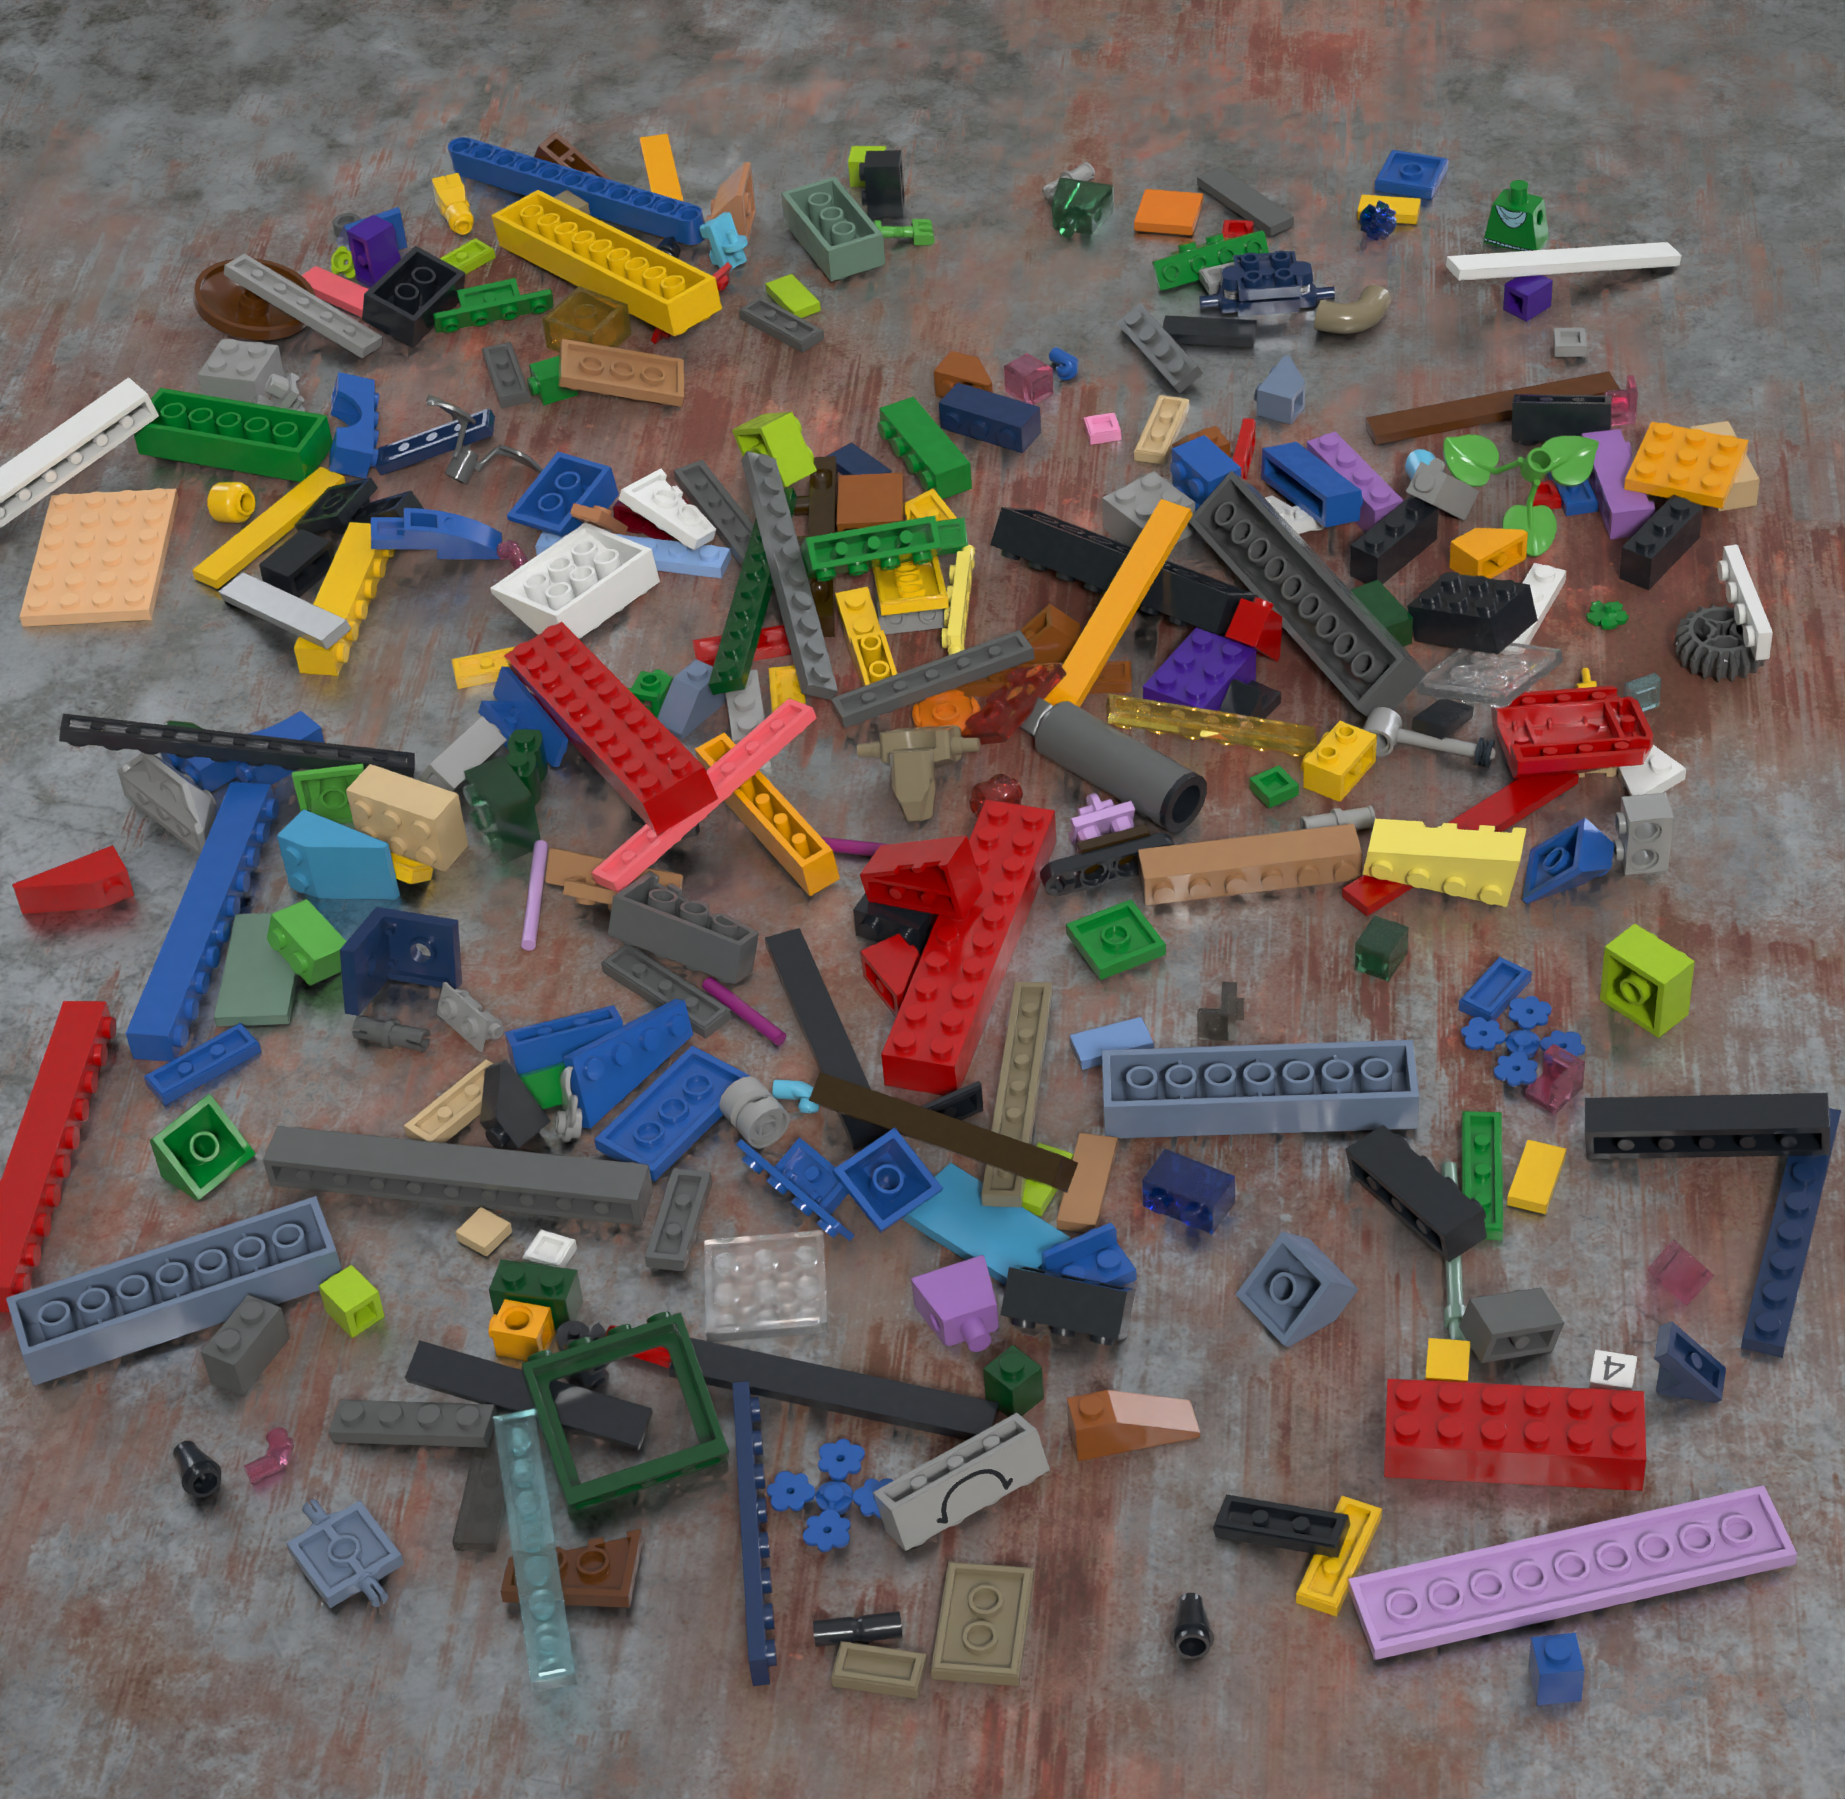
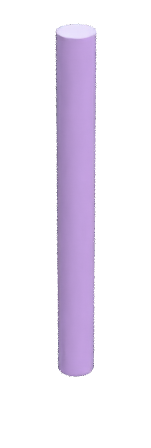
M538 840L534 843L521 942V947L528 951L535 949L548 852V844L543 840Z

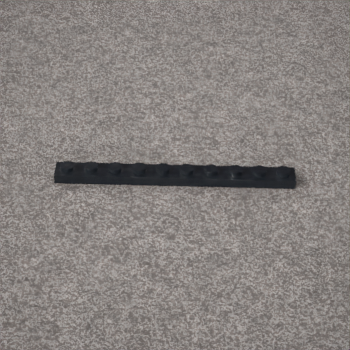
M64 713L59 742H68V744L76 747L95 745L103 746L112 751L132 749L139 750L148 755L168 753L185 759L195 756L210 758L215 762L222 763L231 760L246 762L251 766L276 765L287 770H298L300 768L313 770L363 764L365 770L369 764L410 778H414L415 753Z

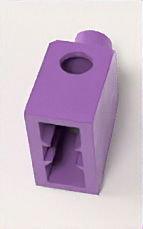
M984 1255L911 1278L914 1306L944 1345L952 1346L965 1341L970 1351L979 1352L991 1344L992 1339L989 1333L996 1331L999 1328L996 1298Z

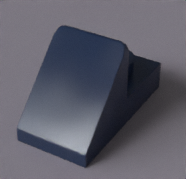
M1673 1321L1659 1326L1654 1359L1660 1364L1656 1392L1661 1395L1711 1403L1722 1401L1726 1367Z

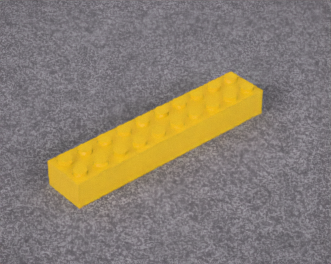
M540 190L491 215L499 246L674 337L685 333L690 327L709 319L711 315L722 309L714 276Z

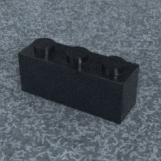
M1514 394L1512 403V441H1519V444L1536 445L1538 441H1548L1554 437L1581 436L1582 433L1611 430L1612 395Z
M1412 495L1351 544L1350 576L1365 584L1376 580L1384 584L1437 540L1438 507Z
M1673 495L1622 547L1619 579L1649 591L1700 538L1703 506L1686 498Z
M1015 1265L1009 1267L1000 1315L1011 1317V1324L1015 1326L1034 1329L1036 1323L1051 1326L1050 1332L1056 1335L1074 1337L1076 1331L1090 1334L1089 1341L1102 1345H1114V1340L1119 1341L1127 1337L1136 1289L1024 1265Z

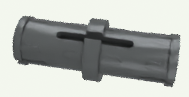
M359 1015L353 1024V1029L360 1030L352 1032L355 1039L382 1043L383 1047L389 1049L397 1046L424 1053L430 1043V1039L423 1038L424 1036H430L428 1029L401 1025L400 1021L396 1019L382 1021Z

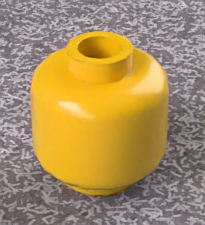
M219 482L209 491L207 507L212 518L220 523H243L250 518L255 509V497L250 488L242 482Z

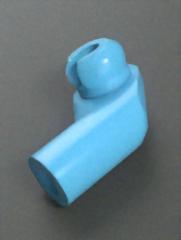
M774 1080L772 1095L775 1099L800 1100L798 1107L803 1113L815 1114L819 1110V1105L809 1101L814 1087L803 1081Z

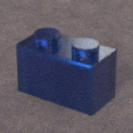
M1164 1149L1142 1179L1143 1206L1157 1214H1164L1181 1221L1192 1228L1214 1234L1235 1204V1176Z

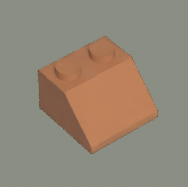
M744 162L719 186L716 199L711 200V215H707L706 222L715 219L723 212H730L738 236H746L748 242L756 215L751 162Z

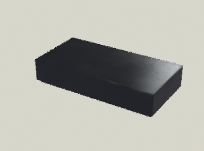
M1442 697L1413 717L1411 729L1442 740L1472 719L1474 707Z

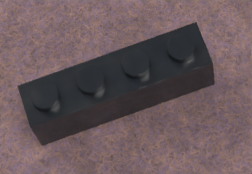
M1382 1125L1345 1149L1351 1176L1448 1262H1451L1487 1238L1484 1222L1486 1213L1482 1205L1476 1199H1469L1465 1196L1453 1179L1450 1177L1444 1178L1437 1172L1426 1156H1419L1415 1153L1401 1135H1394Z

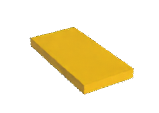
M938 556L933 557L932 562L921 565H914L913 561L901 563V567L893 570L883 571L881 566L873 568L881 616L949 608L948 595Z

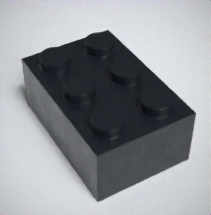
M415 246L364 293L362 321L402 343L414 347L434 327L433 314L452 310L459 303L457 290L464 289L466 273Z
M1458 572L1444 573L1434 584L1422 591L1415 600L1407 605L1408 612L1413 617L1415 641L1497 655L1538 621L1530 584L1517 583L1513 580L1489 579L1485 576L1461 575Z

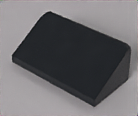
M977 1081L921 1107L962 1121L984 1111L982 1084Z

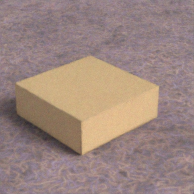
M480 1207L455 1233L457 1241L487 1257L512 1233V1227L510 1222Z

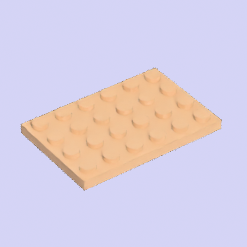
M156 488L139 491L124 490L121 492L51 495L19 616L22 627L152 620L179 500L177 489Z

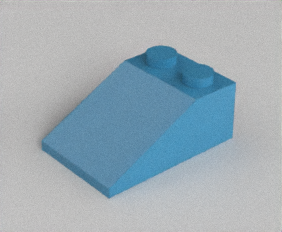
M304 809L277 835L289 886L299 893H305L317 899L396 900L400 896L389 844Z

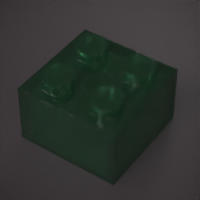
M500 756L464 771L467 786L463 787V793L472 809V812L468 813V818L473 830L476 833L481 832L483 834V839L489 852H496L503 863L533 852L534 843L541 840L533 795L505 758Z

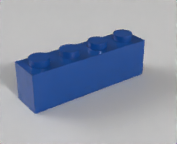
M1298 442L1262 448L1261 479L1323 527L1360 521V510L1363 505L1362 490Z

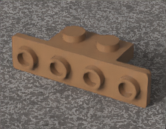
M551 848L549 850L545 881L549 884L563 886V895L575 897V902L584 905H596L597 902L608 904V909L611 910L613 896L617 894V892L597 884L591 874L607 858L560 848ZM648 867L632 881L633 883L651 871L659 876L658 883L667 887L669 884H674L682 889L683 875Z

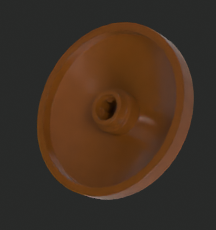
M234 259L211 265L202 271L196 279L193 295L195 309L204 321L221 332L243 339L275 340L294 335L307 326L224 275V265ZM255 259L315 296L308 281L296 271L279 263Z

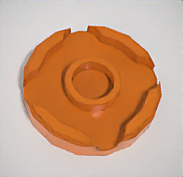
M953 689L926 698L919 704L917 702L913 706V727L957 725L960 727L961 735L964 738L973 735L980 727L981 709L977 700L972 696L971 699L964 696V692Z

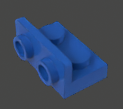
M1112 1223L1090 1229L1085 1234L1064 1243L1055 1244L1050 1249L1042 1252L1043 1270L1124 1286L1137 1280L1136 1268L1118 1245L1117 1230Z

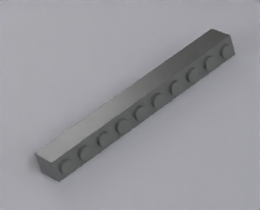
M277 1126L263 1158L270 1186L472 1208L483 1207L484 1209L638 1226L643 1224L653 1193L649 1165L570 1157L559 1154L532 1153L521 1150L494 1149L483 1146L456 1145L445 1142L437 1143L376 1135H361L339 1131L314 1130L302 1127Z

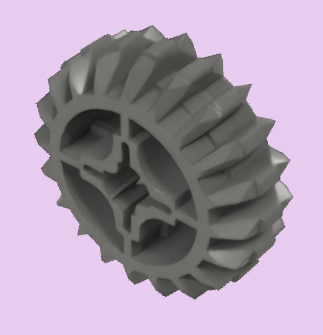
M1711 603L1708 609L1698 606L1696 612H1688L1686 618L1680 619L1674 639V644H1676L1675 652L1677 653V659L1682 661V667L1691 668L1692 674L1702 673L1704 679L1716 677L1718 682L1721 678H1728L1733 682L1736 676L1746 679L1748 673H1757L1758 667L1764 666L1765 660L1755 661L1751 648L1745 646L1742 625H1737L1734 608L1727 607L1726 603L1723 607H1716Z

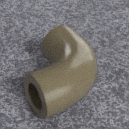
M1370 285L1363 289L1359 299L1352 303L1345 304L1321 300L1315 315L1314 329L1344 335L1363 332L1374 327L1383 318L1390 306L1391 296L1385 288L1379 285Z

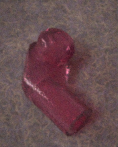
M507 540L506 543L501 542L498 544V557L501 560L508 559L515 570L529 562L517 542Z

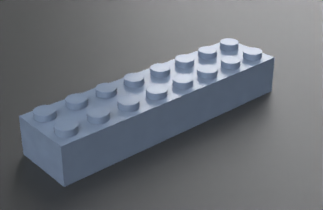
M1413 1040L1102 1050L1105 1136L1146 1138L1375 1130L1382 1125L1387 1129H1418L1419 1090Z
M314 1196L7 1297L6 1300L24 1362L33 1386L226 1322L247 1295L276 1305L318 1291L320 1284L328 1280L332 1275L342 1271L319 1202L317 1197Z

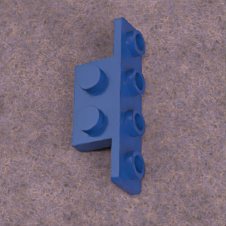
M502 666L493 691V695L498 701H481L478 713L500 730L501 734L507 739L504 744L507 749L508 739L516 729L540 730L547 762L551 767H559L563 755L567 751L568 738L509 667Z
M800 1137L775 1167L742 1139L738 1141L736 1145L746 1153L741 1160L758 1174L764 1169L771 1175L766 1181L782 1195H785L788 1190L795 1195L791 1203L808 1217L813 1212L818 1214L821 1218L816 1224L832 1238H835L840 1233L849 1241L853 1239L855 1235L831 1216L849 1194L832 1173L833 1169L836 1168Z

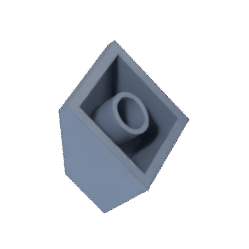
M1281 1232L1235 1295L1284 1346L1290 1347L1334 1322L1359 1289L1309 1238Z

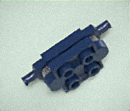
M1279 250L1273 253H1245L1243 255H1233L1234 266L1226 267L1222 270L1221 286L1217 295L1199 296L1200 309L1218 307L1222 313L1238 312V317L1299 312V308L1315 307L1317 300L1335 299L1334 286L1316 288L1312 283L1314 280L1311 264L1305 261H1296L1295 251Z

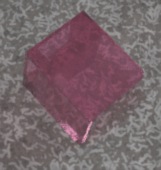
M1026 353L1004 366L1005 390L1018 400L1035 405L1054 394L1052 367L1034 356Z
M1627 375L1626 390H1610L1604 394L1612 395L1611 425L1636 423L1638 390L1634 375Z
M1552 1044L1544 1052L1543 1073L1534 1083L1526 1088L1525 1097L1556 1114L1583 1089L1585 1061Z
M1675 1239L1670 1242L1647 1269L1660 1284L1686 1306L1714 1276L1702 1262Z

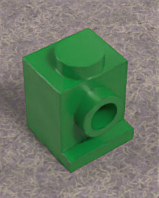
M655 669L651 673L641 671L633 686L628 689L643 705L645 701H650L652 707H645L657 718L673 681V676H669L660 669Z

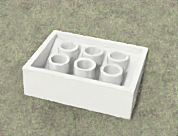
M585 522L490 589L491 593L536 634L539 635L547 627L563 622L580 639L591 630L598 628L601 623L615 613L622 611L625 606L636 598L647 593L660 580L652 549Z

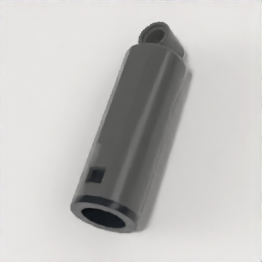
M1036 696L1017 725L1024 732L1035 738V748L1044 757L1122 803L1132 801L1136 813L1151 819L1155 824L1169 832L1177 833L1187 828L1198 816L1204 805L1207 795V782L1203 776L1189 768L1183 767L1170 757L1151 749L1069 701L1060 702L1053 706Z

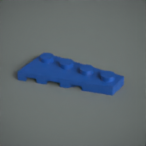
M674 999L563 1056L565 1068L568 1066L573 1067L570 1087L572 1095L578 1097L577 1108L582 1110V1127L591 1129L693 1036L685 1000Z

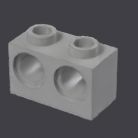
M1666 792L1621 798L1620 812L1615 813V828L1618 839H1613L1612 842L1615 843L1613 851L1614 860L1621 862L1624 875L1668 871L1674 816Z

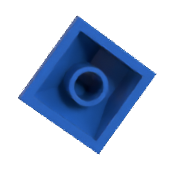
M1583 818L1530 849L1522 900L1529 904L1583 885L1595 877L1605 875L1612 866L1615 843L1590 821Z
M893 1128L832 1171L879 1233L894 1225L943 1190V1187L896 1128Z

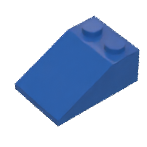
M557 452L506 515L507 519L562 537L584 524L570 514L573 503L591 508L596 505L608 509L618 497L619 492L612 468Z

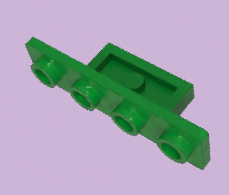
M1259 230L1235 238H1225L1223 233L1205 237L1206 243L1196 245L1195 241L1178 245V251L1171 252L1168 257L1152 262L1158 289L1166 290L1199 280V270L1233 262V255L1269 253L1265 232Z
M516 278L457 290L460 308L435 313L433 318L436 333H453L464 327H481L492 321L502 319L513 320L520 315L544 313L548 309L553 308V294L551 289L520 295Z

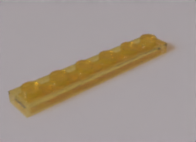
M1108 694L1106 703L1107 723L1114 724L1119 728L1128 729L1133 727L1146 729L1155 734L1170 733L1183 735L1191 740L1201 738L1214 740L1223 745L1238 744L1251 746L1259 751L1275 750L1297 757L1306 755L1317 747L1315 727Z

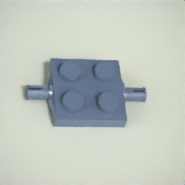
M316 1499L310 1500L311 1506L306 1502L303 1505L302 1511L312 1524L304 1533L288 1541L286 1544L290 1555L328 1607L332 1608L361 1591L365 1593L373 1607L380 1606L379 1600L384 1604L388 1599V1594L383 1590L378 1581L403 1566L404 1562L401 1553L360 1500L342 1511L330 1514L325 1513Z

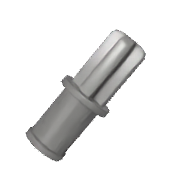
M1084 162L1071 171L1062 172L1060 178L1043 187L1045 198L1051 201L1068 192L1073 194L1079 186L1095 178L1094 168L1090 163Z

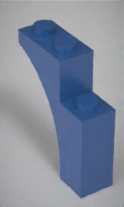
M302 711L271 727L249 733L251 735L324 743L321 726ZM161 753V757L165 762L177 768L180 773L188 774L202 790L206 789L210 793L236 777H239L244 783L273 785L296 771L287 770L276 765L251 766L246 762L231 760L222 763L204 757L194 756L193 758L185 759L177 757L175 754Z

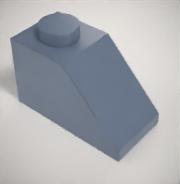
M697 659L673 678L657 717L675 737L681 740L726 703L725 693L713 695L708 685L713 667Z

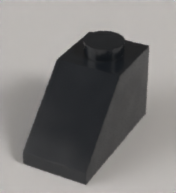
M503 1060L485 1069L480 1123L486 1130V1138L493 1147L504 1150L519 1149L551 1121L508 1061Z

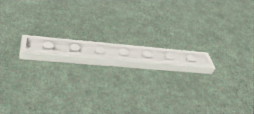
M1668 242L1447 256L1446 267L1461 281L1671 267L1680 265L1682 255Z

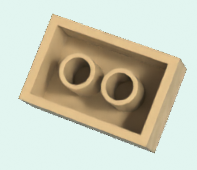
M369 764L346 789L355 830L388 843L391 852L446 872L469 846L458 793Z

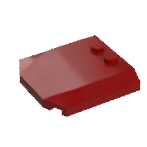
M1614 686L1491 694L1490 707L1493 728L1513 778L1577 774L1609 767L1643 765L1653 747V732L1638 700L1631 696L1623 698L1617 696L1618 688Z

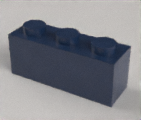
M958 382L939 402L940 428L1020 453H1024L1041 434L1039 406Z

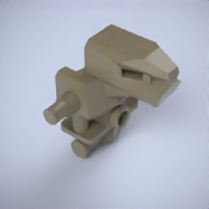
M957 725L897 728L892 731L879 733L880 741L857 745L859 758H881L882 763L891 766L892 789L902 808L904 819L908 820V822H922L932 818L936 793L935 770L938 767L957 763L956 761L960 760L965 752L980 751V739L962 737L961 729Z

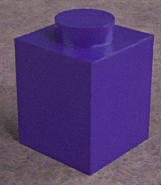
M1543 275L1513 278L1504 284L1503 310L1526 322L1551 307L1553 280Z

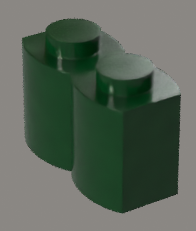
M516 729L508 739L507 747L509 754L504 758L501 765L507 803L509 807L534 808L541 799V782L545 779L548 772L543 737L540 730Z

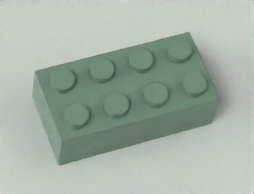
M835 176L781 193L784 223L831 282L845 279L847 276L863 271H871L876 267L885 265L882 232Z

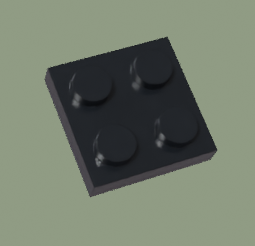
M372 478L328 487L294 526L298 531L303 529L311 533L315 532V534H321L333 528L341 530L347 527L350 522H353V515L358 510L369 504V497L378 487Z

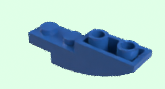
M404 508V518L371 517V549L437 550V559H503L502 533L474 519L448 512L419 508Z

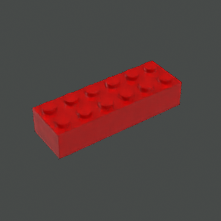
M1387 1378L1384 1477L1643 1491L1646 1468L1644 1391Z

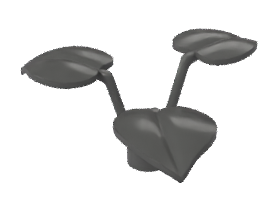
M428 395L426 399L427 406H439L451 414L453 421L458 420L461 425L456 448L452 454L453 458L445 471L447 476L467 485L474 471L481 472L483 466L495 455L508 456L521 464L533 468L539 474L542 472L543 469L530 456L501 444L490 451L480 462H477L476 460L479 455L469 450L471 444L462 447L468 422L475 425L476 420L470 416L471 414L460 407L438 397Z

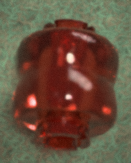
M995 774L988 781L977 783L971 791L972 798L969 801L973 814L977 812L975 817H979L985 800L1021 805L1023 791L1020 784L1016 786L1018 781L1005 774Z

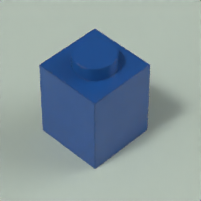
M1576 1633L1531 1637L1528 1669L1537 1706L1582 1701L1585 1670Z

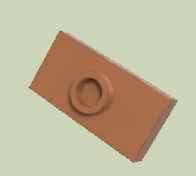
M573 503L570 514L575 519L613 534L626 535L628 526L613 518L611 510L596 505L591 508Z

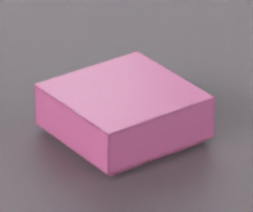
M1115 413L1084 417V428L1090 445L1122 440L1121 429Z

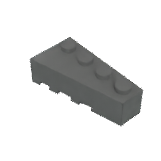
M647 872L613 896L608 935L620 939L622 943L651 951L659 958H668L684 964L687 969L702 971L716 977L717 980L723 983L737 984L753 971L759 932L725 913L713 914L709 912L708 903L700 899L694 901L686 899L682 896L683 889L674 884H669L667 887L658 883L659 876L653 872Z

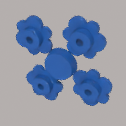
M1528 996L1526 999L1515 998L1509 1004L1511 1011L1508 1018L1513 1022H1518V1026L1524 1030H1515L1506 1037L1505 1032L1499 1029L1500 1025L1497 1021L1490 1020L1487 1022L1481 1017L1472 1018L1469 1021V1026L1461 1029V1035L1465 1038V1046L1471 1050L1483 1049L1485 1051H1492L1495 1045L1506 1043L1510 1056H1500L1498 1058V1065L1494 1068V1076L1498 1080L1507 1081V1084L1512 1087L1519 1086L1522 1083L1532 1084L1536 1081L1537 1073L1535 1071L1538 1068V1064L1536 1061L1528 1059L1537 1054L1539 1047L1547 1053L1548 1060L1559 1061L1567 1065L1574 1064L1578 1056L1585 1053V1046L1581 1044V1036L1576 1032H1566L1564 1034L1562 1031L1556 1030L1551 1033V1037H1545L1540 1041L1535 1033L1529 1031L1537 1025H1546L1548 1023V1016L1552 1012V1007L1549 1003L1539 1002V999L1535 996Z
M840 1439L836 1444L826 1443L819 1449V1457L821 1459L818 1461V1468L822 1472H828L829 1477L835 1481L823 1484L815 1492L814 1486L809 1484L807 1475L802 1473L794 1475L789 1471H783L776 1475L775 1483L770 1484L766 1489L767 1495L771 1497L772 1508L780 1512L786 1511L789 1508L792 1511H800L803 1509L804 1503L812 1501L815 1497L822 1513L819 1517L811 1516L808 1518V1528L803 1532V1540L809 1546H817L821 1552H829L832 1547L843 1548L849 1543L850 1536L848 1531L851 1528V1524L847 1518H840V1515H843L850 1509L852 1500L856 1505L860 1506V1512L863 1516L868 1517L874 1514L877 1518L882 1519L872 1492L894 1481L893 1479L885 1478L878 1482V1480L871 1478L865 1481L864 1487L856 1489L853 1493L851 1487L841 1482V1480L847 1478L849 1473L857 1474L860 1472V1462L865 1457V1451L860 1445H851L847 1439Z

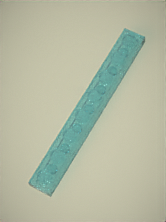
M534 1409L493 1416L532 1690L535 1693L576 1685V1673Z

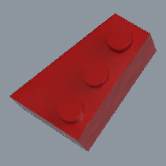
M967 835L880 845L859 874L868 902L957 919L965 918L983 891Z

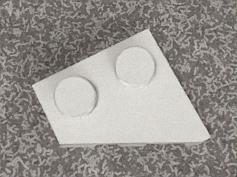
M1654 745L1643 765L1617 767L1618 779L1622 788L1626 787L1630 796L1663 793L1685 780L1686 768Z

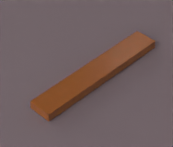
M1107 661L1088 694L1132 692L1131 661ZM1064 663L1020 664L986 678L964 684L954 690L964 692L966 697L1045 695Z

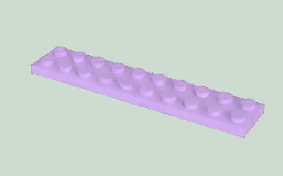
M1762 1485L1349 1578L1348 1590L1373 1658L1377 1660L1795 1565L1797 1552L1765 1486Z

